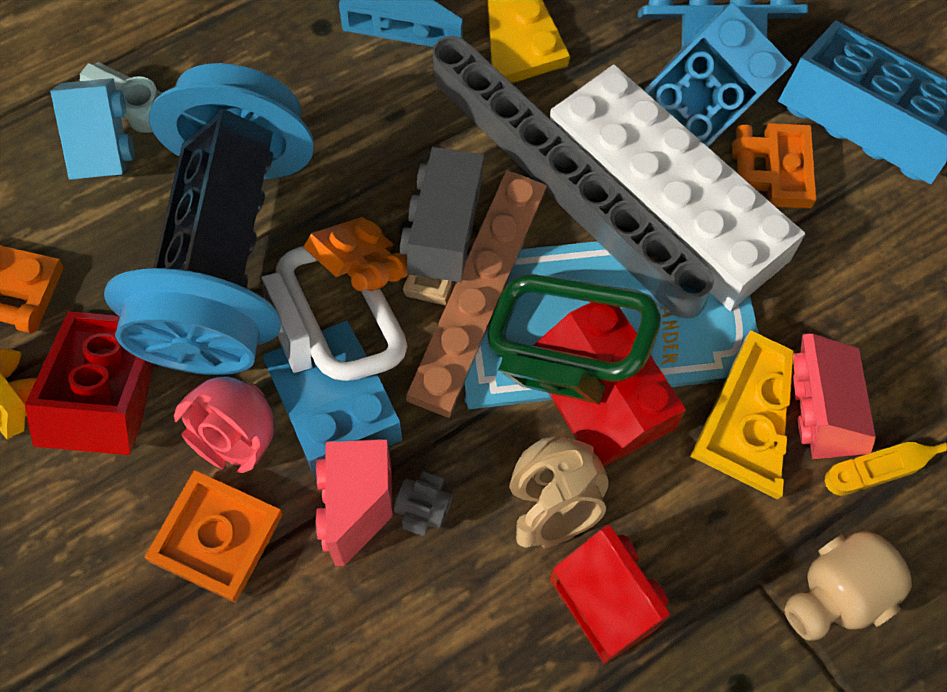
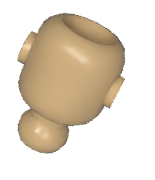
M870 531L853 533L845 538L841 534L818 550L820 556L813 561L808 572L810 591L808 593H798L790 597L784 609L785 615L792 627L806 640L821 639L827 634L830 624L833 622L847 629H863L872 623L878 627L902 610L899 604L907 597L912 587L911 573L899 551L881 535Z

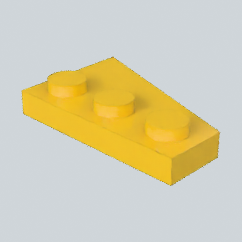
M487 0L491 65L510 83L569 65L570 55L543 0Z
M750 330L741 345L690 457L775 499H779L783 496L784 479H781L782 465L787 445L785 425L787 407L790 405L794 351Z

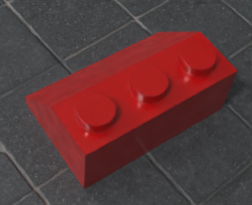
M590 302L568 313L533 346L619 362L630 353L637 333L620 307ZM651 355L644 368L624 381L599 379L598 381L606 386L600 405L548 393L575 439L593 446V452L598 456L604 467L675 430L686 411Z

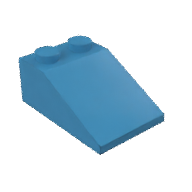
M347 320L322 330V334L335 359L350 362L367 357ZM282 347L262 355L315 479L317 478V459H326V442L387 440L389 447L402 441L400 421L377 374L358 380L341 381L323 374L315 364L313 357H311L312 368L293 373Z

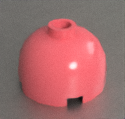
M217 377L200 384L177 405L174 414L175 422L182 417L186 429L181 435L199 456L221 469L226 466V461L240 466L236 473H245L252 470L263 457L274 435L275 422L273 412L263 392L254 384L231 377Z

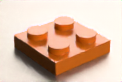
M194 470L144 558L156 566L236 603L283 513L279 508Z

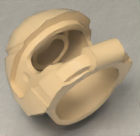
M558 437L542 438L522 453L514 468L509 487L514 496L538 503L527 514L519 517L517 521L516 541L520 546L542 545L544 549L573 539L575 535L593 527L603 518L606 512L603 497L608 488V477L602 462L593 452V446L570 438L561 437L559 439Z

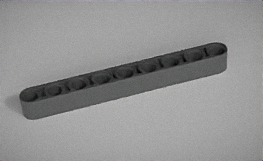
M446 36L439 39L433 47V76L437 87L533 180L546 184V192L671 313L681 318H693L699 315L704 309L713 288L714 278L709 268L467 41L456 36ZM588 199H597L601 202H592ZM619 228H629L633 232H625L620 230ZM649 257H659L665 262H655ZM681 287H691L697 293H687Z

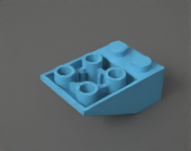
M731 2L723 6L690 39L643 91L708 147L792 64L747 16Z

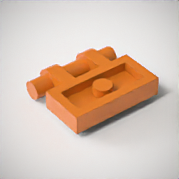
M768 123L764 137H753L752 126L746 124L739 125L736 128V139L732 142V157L737 160V173L757 191H767L768 201L775 207L812 208L816 201L811 125ZM756 157L766 158V171L755 170L754 159Z
M364 217L311 233L303 247L335 277L347 273L351 277L352 286L357 291H375L384 287L388 281L396 282L408 275L407 255H401L400 253L391 254L390 250L394 244L382 234V230L378 225L366 220Z

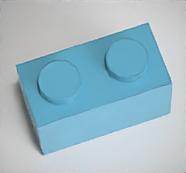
M114 78L60 83L50 92L69 180L123 174L130 165L129 160H134V145L131 135L124 134L121 117L126 116V103L122 90H116Z

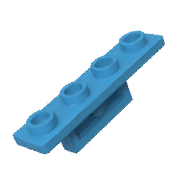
M649 0V6H643L638 10V19H682L683 48L725 5H714V0H689V5H673L674 0ZM730 0V3L733 2L766 38L767 19L799 18L808 14V5H795V0H770V5H755V0Z

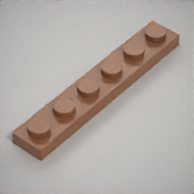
M506 170L465 262L462 281L456 282L408 390L406 402L450 418L489 327L498 299L508 282L547 188L546 184Z

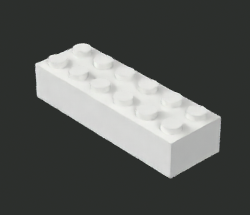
M614 64L551 109L550 120L709 268L714 278L711 294L730 312L791 261L806 233Z

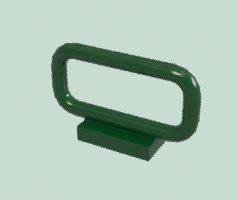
M530 274L512 280L504 288L491 317L487 336L492 350L496 355L502 357L498 370L521 387L600 405L606 386L599 382V379L624 381L635 376L644 368L651 355L660 329L661 313L658 303L651 295L639 290ZM531 292L635 309L641 314V323L631 351L626 358L619 362L511 342L506 339V329L519 298Z

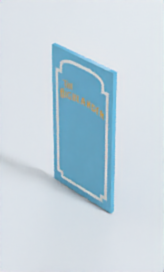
M598 241L521 249L506 284L507 286L512 280L523 275L537 274L639 290L651 295L658 303L661 313L660 329L651 356L671 387L725 381L746 335L750 330L759 334L750 296L730 312L710 293L706 305L699 315L693 318L677 317ZM649 257L655 262H665L659 257ZM681 287L687 293H697L691 287ZM533 292L526 293L519 298L506 329V339L511 342L533 346L568 313L590 302ZM620 307L637 333L641 323L640 312L635 309ZM487 329L464 383L466 392L464 401L467 404V408L477 409L552 400L547 392L521 387L498 370L502 357L496 355L490 347Z

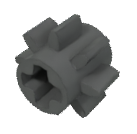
M422 471L419 480L414 481L409 478L404 480L394 506V513L404 516L402 529L425 536L428 526L438 529L442 528L453 498V494L443 491L445 485L443 484L444 478Z

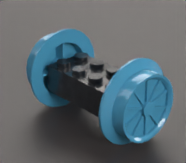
M225 63L203 64L185 71L178 78L176 87L160 94L151 105L149 123L153 133L166 148L179 156L153 269H139L121 273L107 283L104 292L107 305L120 316L115 334L118 343L128 352L143 360L188 373L206 375L239 373L253 365L257 345L269 342L280 332L281 317L277 310L264 298L246 289L248 275L245 274L248 256L252 253L257 240V234L253 230L256 215L260 212L265 200V192L262 191L263 180L287 176L305 167L313 155L314 140L309 128L301 120L302 108L299 100L287 86L277 79L245 66Z

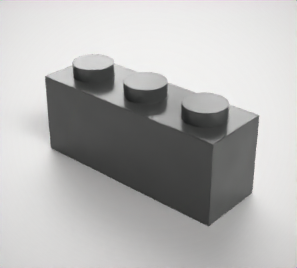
M432 147L428 164H420L417 190H421L420 196L412 195L409 221L413 222L412 228L404 227L400 244V254L407 255V274L455 282L462 281L482 187L484 154Z

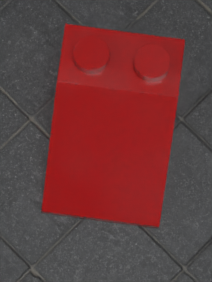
M68 311L25 403L33 447L131 455L143 420L153 363L133 355L118 343L115 334L120 316Z

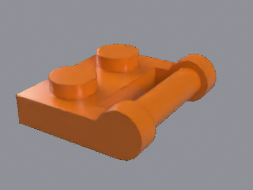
M0 245V295L26 301V304L20 308L0 303V322L15 325L18 331L30 334L37 331L64 269L59 259Z

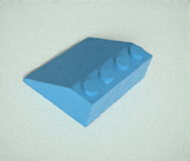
M835 20L801 57L778 102L787 106V109L793 115L803 119L809 118L824 126V129L830 135L839 139H848L861 146L862 150L870 157L879 160L885 159L900 167L901 172L907 177L918 181L924 180L932 184L947 162V78Z

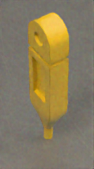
M905 442L871 454L856 457L853 460L840 462L826 473V487L833 494L842 496L914 474L922 469L936 454L947 451V443L927 446L916 442Z

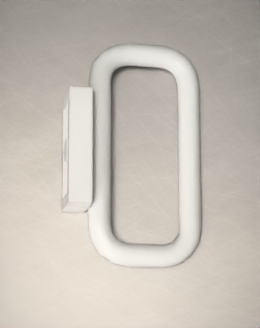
M304 246L288 251L279 260L276 273L262 276L264 299L277 310L281 317V328L277 336L293 373L312 368L311 357H313L315 364L323 374L335 380L352 381L385 372L397 366L404 358L407 349L405 334L381 289L375 291L363 290L361 292L388 342V348L379 354L355 361L343 362L335 359L294 274V270L297 267L318 260L305 250Z

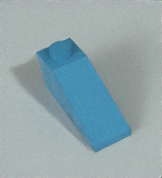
M340 0L339 2L342 31L434 47L439 39L446 36H456L463 39V19L434 0Z

